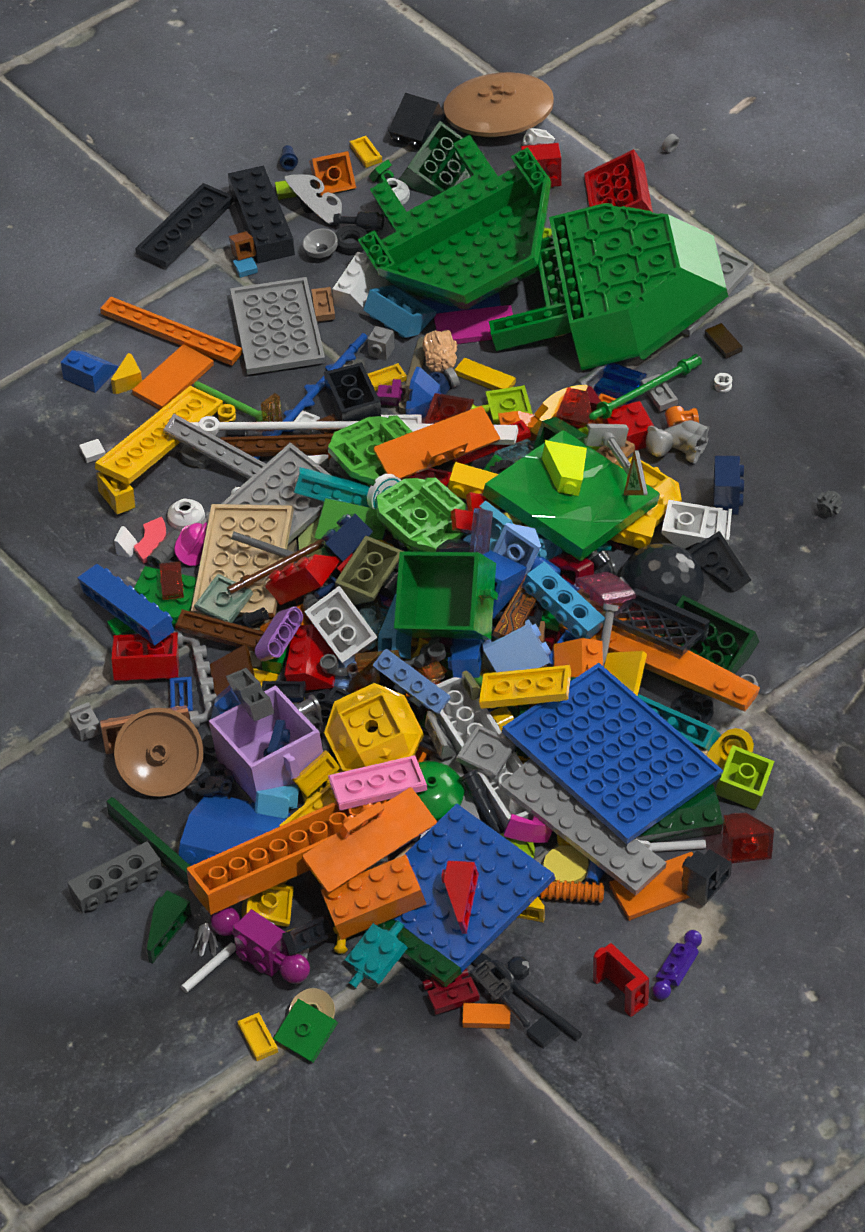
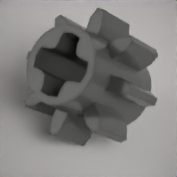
M827 490L826 493L821 492L817 498L818 503L816 506H818L819 512L825 516L837 515L842 509L840 505L843 501H841L840 495L835 491Z

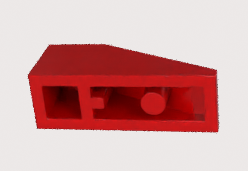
M448 861L446 869L442 871V883H445L462 934H467L479 873L475 862Z

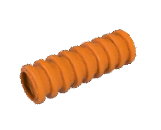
M557 880V882H552L540 894L541 899L548 897L549 900H552V898L556 900L563 898V901H566V899H570V901L577 899V902L581 900L588 902V900H591V903L595 901L602 903L604 885L603 883L596 885V882L592 884L585 882V884H582L581 881H578V883L574 881L567 883V880H564V882Z

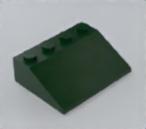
M439 121L399 180L415 191L435 197L469 178L470 174L460 161L453 145L462 137Z
M682 595L676 605L710 620L707 639L703 642L699 640L689 651L733 674L747 662L760 642L755 631ZM679 633L670 634V637H672V636H680V635H679ZM676 643L681 647L684 645L683 643Z
M713 783L640 834L636 839L657 843L721 834L724 824Z

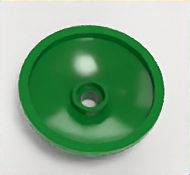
M434 761L419 762V767L427 784V790L417 792L416 794L435 820L438 821L456 803L461 806L464 797V785L459 780L460 776L451 767Z

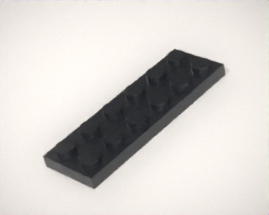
M202 183L135 248L136 254L167 268L234 202V196Z

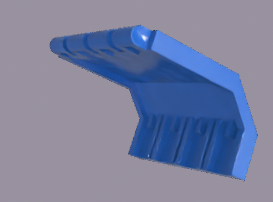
M219 794L205 796L189 814L180 841L179 856L192 866L278 828L287 818L258 814L255 812L254 802L249 804V801L232 797L228 799V796Z

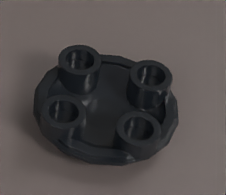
M685 690L671 705V709L704 724L708 723L714 714L713 701L705 695L695 693L693 690Z

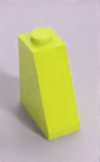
M545 440L542 460L559 493L579 496L587 448Z

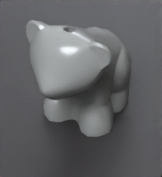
M692 420L684 421L665 430L658 429L655 426H648L645 445L647 451L655 457L665 456L671 448H676L686 454L685 457L690 463L696 464L700 454L703 453L707 446L709 427Z

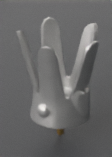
M210 923L202 924L198 929V940L194 949H196L200 940V957L204 955L208 941L212 955L216 956V947L218 948L216 941L217 933L212 929Z

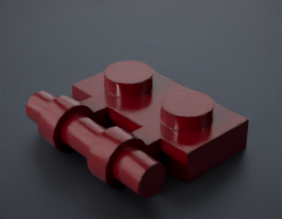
M467 968L447 987L442 986L431 977L428 980L422 981L424 990L433 988L427 991V996L435 1014L464 1006V1003H473L480 1000L472 978L469 977L462 980V978L469 976Z

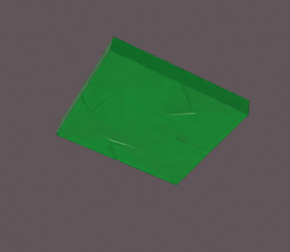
M564 430L548 441L587 448L579 496L559 493L542 460L545 443L485 483L483 491L484 497L530 528H535L536 532L579 561L583 560L655 507L660 496L658 491L647 484V495H624L628 476L623 468L589 446H586Z

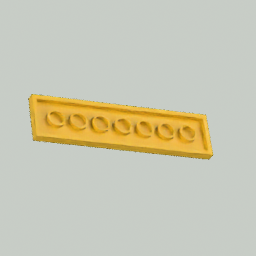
M189 386L95 462V469L129 485L180 443V441L163 433V429L173 414L188 422H199L203 417L213 416L218 411V408L223 405V401Z

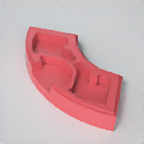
M162 517L143 524L144 537L139 543L134 545V551L143 564L148 562L147 557L166 536V526Z

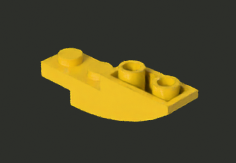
M571 386L551 395L534 413L539 420L532 427L531 431L537 435L543 420L554 417L563 419L566 414L571 415L577 409L576 403L579 405L588 386Z

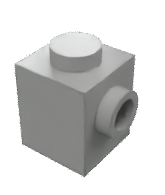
M375 326L368 337L369 356L387 361L395 348L394 331Z

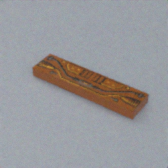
M525 577L494 629L493 636L502 638L523 627L537 600L522 587Z

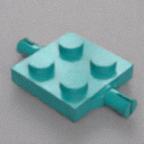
M397 920L389 931L381 929L374 923L370 926L345 959L357 971L350 982H348L349 984L357 988L364 978L372 979L378 984L383 981L408 948L396 937L405 927L404 924Z

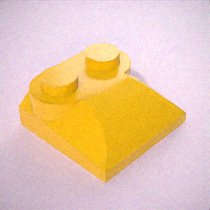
M280 883L243 900L242 918L252 909L275 925L289 927L293 886Z

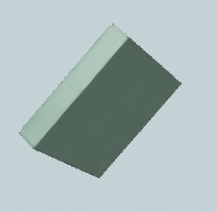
M217 574L194 607L196 610L212 618L232 623L249 601L253 592L249 588H243L230 595L227 587L236 582Z

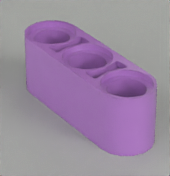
M288 608L279 611L275 615L256 645L255 654L259 660L267 661L280 657L303 621V614L299 608Z

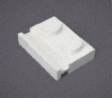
M710 507L702 541L720 531L729 544L732 509L727 511L723 510V508Z

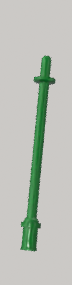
M694 354L688 359H682L677 362V367L610 403L605 401L599 402L597 410L589 414V419L595 420L599 417L603 419L610 418L612 410L680 373L682 375L689 374L692 369L702 364L701 357L698 354Z

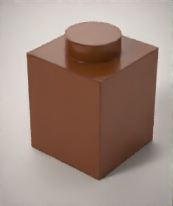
M247 231L229 236L232 254L238 260L256 255L253 237Z

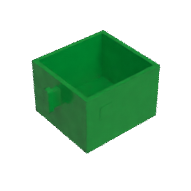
M400 551L394 629L412 638L491 639L494 600L498 598V593L494 591L496 563L479 552Z

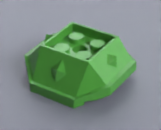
M397 415L389 416L388 418L381 416L367 417L334 432L328 446V453L350 477L358 479L364 485L374 486L375 480L386 474L373 451L374 447L409 434L412 430Z
M418 478L403 479L377 495L374 501L377 518L381 521L382 526L412 552H436V548L446 540L460 539L464 534L463 532L452 530L451 511L453 509L465 510V503L437 478H426V480Z

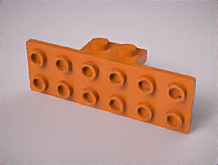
M479 406L377 445L373 451L386 474H393L403 479L496 443L500 440V436L484 408Z
M412 787L383 805L380 801L374 805L371 803L367 804L360 810L361 813L357 816L350 815L342 821L343 825L337 834L303 854L302 859L327 893L332 892L436 825L437 821Z

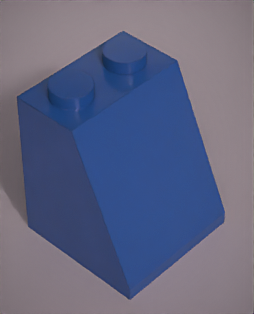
M490 550L483 555L496 563L494 591L498 593V598L494 600L493 618H495L515 595L525 577L527 567Z

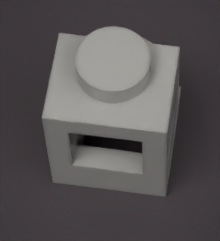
M89 702L69 710L71 724L81 742L101 734L100 722L91 709Z

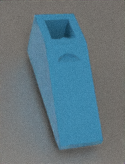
M395 595L379 633L378 655H381L385 649H388L400 659H411L412 637L394 629Z

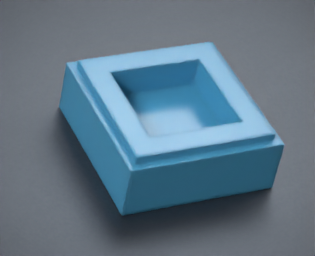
M252 257L233 261L240 278L258 273V267Z

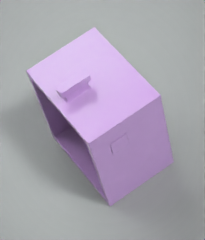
M277 686L264 691L270 697L274 714L254 722L242 704H239L209 720L218 762L223 764L226 769L231 770L234 780L254 802H256V791L295 784L292 779L298 777L303 769L323 753L319 731ZM276 720H285L286 728L290 730V744L264 757L263 752L269 747Z

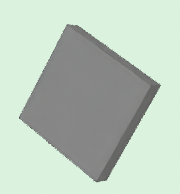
M477 725L457 755L456 761L474 770L477 769L478 772L496 780L517 746L510 739Z

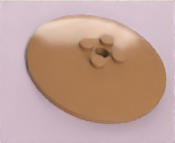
M512 72L492 73L472 78L454 88L445 99L444 114L450 125L464 133L484 137L506 136L528 130L546 119L553 109L554 97L550 87L536 77Z

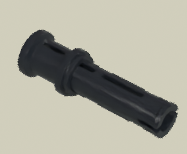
M477 769L460 777L459 780L464 782L469 792L468 797L471 800L474 799L486 824L497 833L505 831L485 793L487 788L482 785L477 775Z

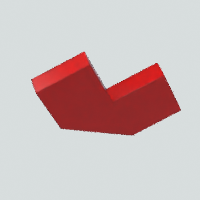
M470 492L466 495L468 511L453 509L451 511L453 531L470 534L484 521L480 505L484 501L488 502V499L483 494Z

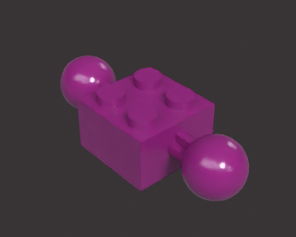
M231 907L212 914V929L221 936L233 934L238 957L243 961L253 964L260 973H266L272 977L280 969L282 977L287 982L293 984L301 983L308 977L310 972L309 962L300 954L289 955L282 935L285 931L251 909L241 920L237 911Z

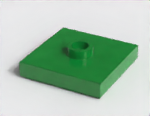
M297 999L273 1039L314 1063L338 1022L304 1001Z

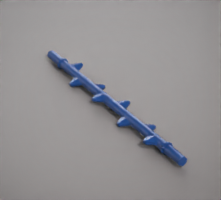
M362 333L348 346V349L334 364L326 365V370L330 371L341 368L347 361L355 360L356 356L354 353L358 352V349L368 339V336ZM324 375L315 385L304 386L307 394L293 410L284 412L286 417L282 422H293L305 407L315 404L313 398L325 386ZM294 430L263 431L262 435L280 436L283 432H293Z

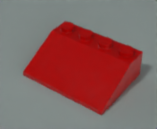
M634 149L584 173L589 207L609 203L617 207L625 206L652 211L653 213L645 166Z

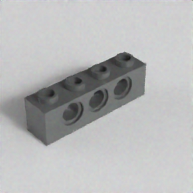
M145 842L68 881L70 896L84 914L162 874L161 860L150 844Z

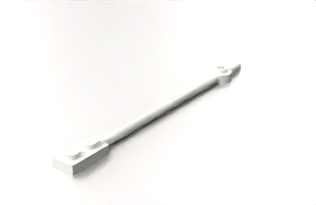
M381 415V417H387V418H388L389 416H393V415ZM397 415L404 423L422 424L421 415ZM206 416L199 422L190 423L212 435H216L219 430L343 429L359 421L219 422L213 416Z

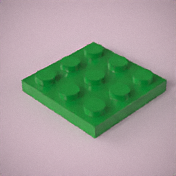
M145 566L134 590L139 595L143 594L150 603L154 602L161 611L168 612L173 619L171 623L175 629L181 610L191 612L197 577Z

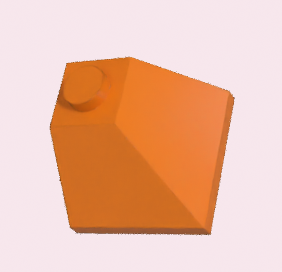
M348 151L309 160L312 175L318 177L324 184V190L319 193V196L327 192L336 193L356 188ZM314 180L316 188L319 189L320 183Z

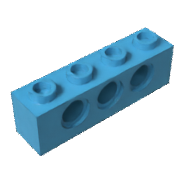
M545 561L526 575L522 585L525 591L535 597L541 606L547 609L559 623L563 624L575 638L590 639L601 630L606 618Z

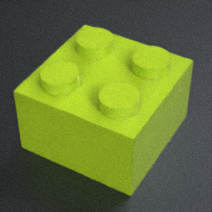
M732 745L722 769L723 774L719 778L715 789L716 795L756 810L765 790L774 761Z

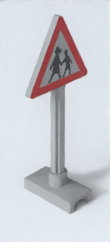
M587 424L589 432L587 438H584L585 445L606 446L610 448L628 477L624 495H647L648 492L639 451L633 452L630 464L620 447H625L629 430L627 425Z

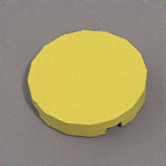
M566 845L550 850L545 856L543 866L555 874L556 879L553 882H557V880L564 882V880H567V883H571V881L578 883V881L582 882L586 878L589 863L588 858L576 848Z

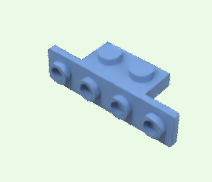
M385 649L373 664L377 670L395 684L393 688L398 693L403 695L407 693L411 696L409 700L417 707L423 705L425 708H430L436 714H439L451 699L449 694L388 649Z

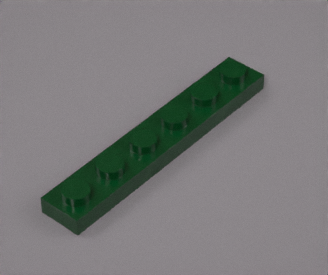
M390 919L377 926L389 931L396 921ZM403 927L396 936L399 941L408 947L402 956L442 986L447 987L462 974L461 968L429 944L423 942Z

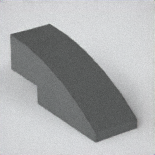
M247 668L226 676L236 697L254 722L274 714L270 697L262 690L261 683Z

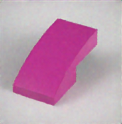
M511 814L504 831V836L520 841L545 843L548 842L553 830L535 816L532 820Z

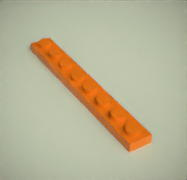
M110 297L100 308L102 315L182 346L184 344L203 355L231 366L243 354L241 347L114 297Z

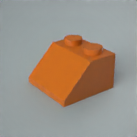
M579 638L553 645V667L570 665L571 677H578L597 663L603 666L602 641Z

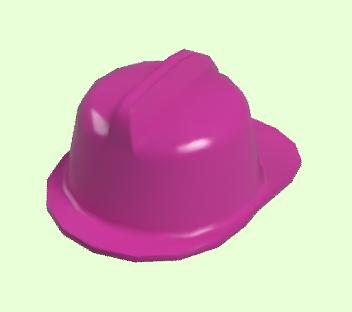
M206 522L203 524L194 523L187 525L181 530L174 549L177 558L183 564L188 566L200 564L207 531Z

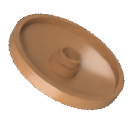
M151 708L132 716L120 729L115 742L114 758L121 777L130 787L149 796H169L186 788L197 776L203 760V744L198 730L187 717L171 709Z

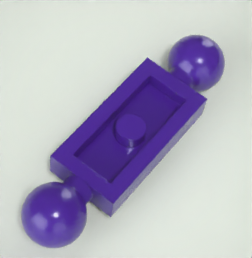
M689 930L685 933V944H675L656 975L658 982L654 984L652 992L657 999L664 1000L668 998L671 994L670 985L679 986L699 953L697 947L702 943V936L698 931Z

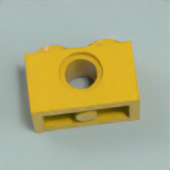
M102 472L96 473L98 491L117 515L135 508L134 490L130 484L127 485Z

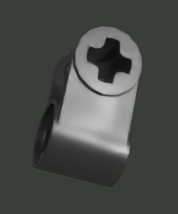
M309 695L308 699L299 704L294 703L297 709L321 734L324 725L321 717V707L315 696Z

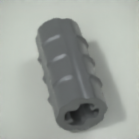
M172 530L152 550V553L147 557L148 563L152 568L162 569L175 556L174 547L181 533L180 531Z

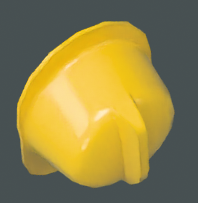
M729 729L712 745L707 757L723 769L732 745L753 752V739L743 729Z

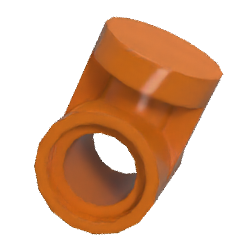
M673 406L665 412L668 427L688 420L699 423L696 408L684 411L680 406Z

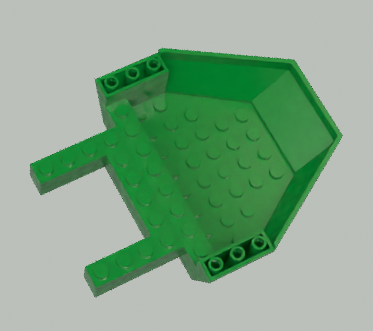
M470 135L453 144L460 161L470 174V178L407 212L387 180L377 184L370 191L394 233L380 240L374 230L358 239L361 247L381 277L412 296L423 297L427 300L455 306L464 310L535 273L547 220L551 187L549 176L528 147L511 156L515 168L498 176Z
M609 203L551 216L549 220L552 236L542 239L538 265L535 270H540L546 307L491 320L489 325L496 351L572 332L581 370L640 356V359H645L728 297L714 235L668 214L652 213V211L625 206L617 207Z

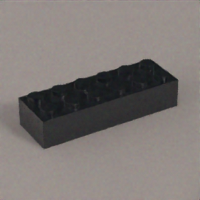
M264 165L228 173L229 191L234 196V204L245 231L253 237L256 251L255 257L258 264L294 256V239Z

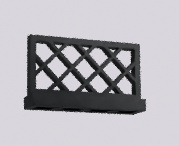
M635 588L631 592V598L618 608V611L614 612L612 625L683 656L699 640L703 642L707 639L710 620ZM632 617H642L643 620H633ZM618 618H627L628 620L622 621ZM661 625V628H651V626ZM636 626H646L647 629H640ZM679 633V635H680V636H672V637H670V634ZM664 634L665 637H658L655 635ZM673 643H683L684 645L680 647Z

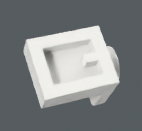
M529 128L524 135L522 145L553 143L555 138L546 130Z

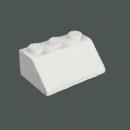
M357 252L333 287L334 306L369 316L370 314L363 311L370 289L389 286L391 282L378 274L366 254Z
M340 586L304 611L344 667L360 657L378 638Z

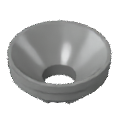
M321 228L313 230L303 240L305 252L309 256L319 259L330 256L338 245L337 236L330 229ZM320 248H327L326 251L317 252Z

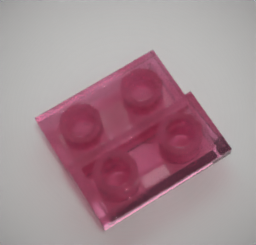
M609 572L576 578L575 586L584 589V592L590 593V600L598 602L599 606H603L604 603H626L627 600L636 598L635 592L628 584Z

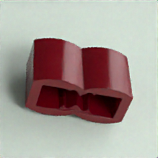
M561 553L548 560L560 568V576L572 585L578 584L579 586L594 577V563L589 559L584 558L579 561L570 554Z

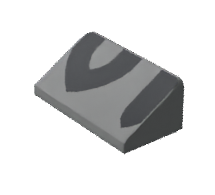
M427 711L425 727L440 758L455 756L456 752L441 721L431 711Z

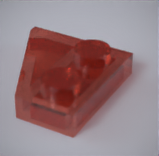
M568 387L556 417L569 425L581 428L587 427V424H594V420L589 419V414L592 410L587 391Z

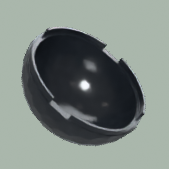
M653 543L640 548L628 558L620 574V577L623 576L629 584L621 593L625 601L631 598V592L635 588L673 605H677L682 595L697 602L704 590V576L695 557L686 549L670 543Z

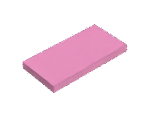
M415 755L328 775L339 810L392 799L410 787L416 793L427 790L426 781Z

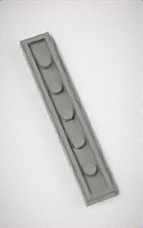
M176 414L172 415L163 429V433L248 479L266 465L262 461Z

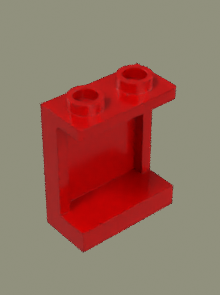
M612 943L606 947L599 948L593 957V981L598 984L605 978H608L625 994V1012L632 1017L648 1005L649 977Z

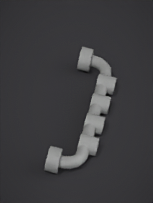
M174 630V632H178L179 647L183 646V642H189L192 645V653L195 659L196 673L199 678V687L202 692L205 712L203 714H198L197 710L188 712L190 721L196 728H199L200 723L211 719L216 694L210 693V690H214L213 678H207V674H210V663L203 660V658H207L206 645H200L199 640L194 635Z

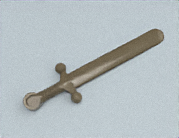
M420 337L417 340L406 383L402 385V391L405 394L403 401L399 402V412L401 414H406V404L409 401L411 391L409 389L410 381L416 367L422 368L425 351L422 347L424 337Z

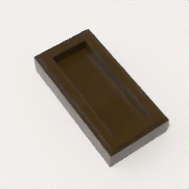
M722 323L705 329V336L725 358L743 351V346Z

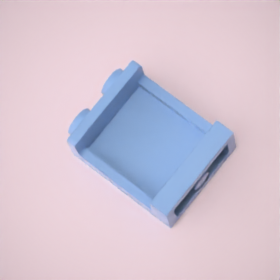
M530 620L525 621V626L494 642L488 639L482 643L484 652L496 672L534 669L550 663L549 654H551V651L546 642H541L539 638L541 633L536 624L532 625Z

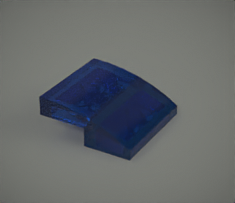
M610 363L603 370L602 378L594 385V391L596 394L602 393L617 399L640 387L641 380L646 379L647 374Z

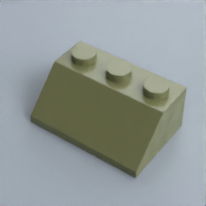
M365 536L336 580L335 588L340 586L354 605L374 601L399 562V553L402 550Z

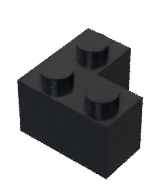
M710 849L705 854L697 850L683 862L682 892L705 906L731 876L732 862Z

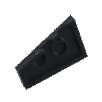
M720 531L688 550L703 570L733 592L752 581Z

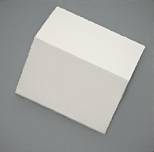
M668 500L661 533L674 545L684 549L702 541L710 507Z

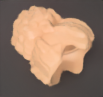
M434 330L427 333L422 344L426 356V366L432 372L443 373L444 370L450 367L453 368L457 359L455 354L457 352V342L453 340L451 332L449 330L442 332Z

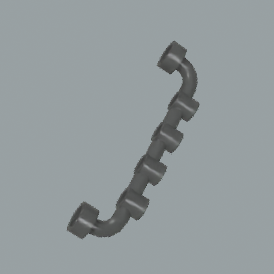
M440 642L432 643L428 647L430 658L425 661L421 668L414 665L418 656L404 662L419 673H422L426 667L435 666L446 657L445 646ZM326 654L320 659L323 672L335 676H349L350 680L367 666L351 663L345 668H338L337 658L332 654Z

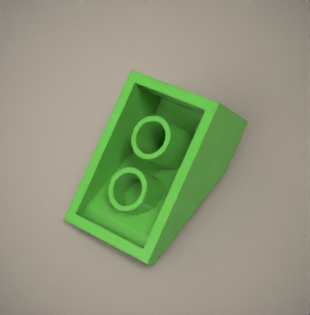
M325 498L314 539L320 540L329 529L335 530L339 526L336 522L344 514L356 513L373 531L368 537L375 540L383 539L385 527L382 526L381 521L377 518L375 509Z

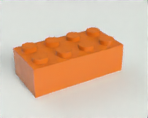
M406 854L358 874L330 893H327L325 889L321 890L341 940L370 928L373 923L378 925L426 905L425 898Z

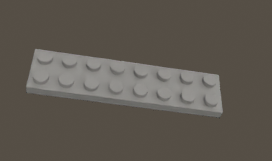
M531 758L501 784L500 790L537 817L635 896L666 868L667 862L636 838L628 844L624 843Z

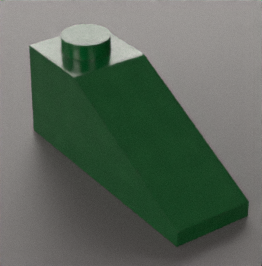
M168 890L154 904L147 944L148 959L152 964L192 915L190 901Z

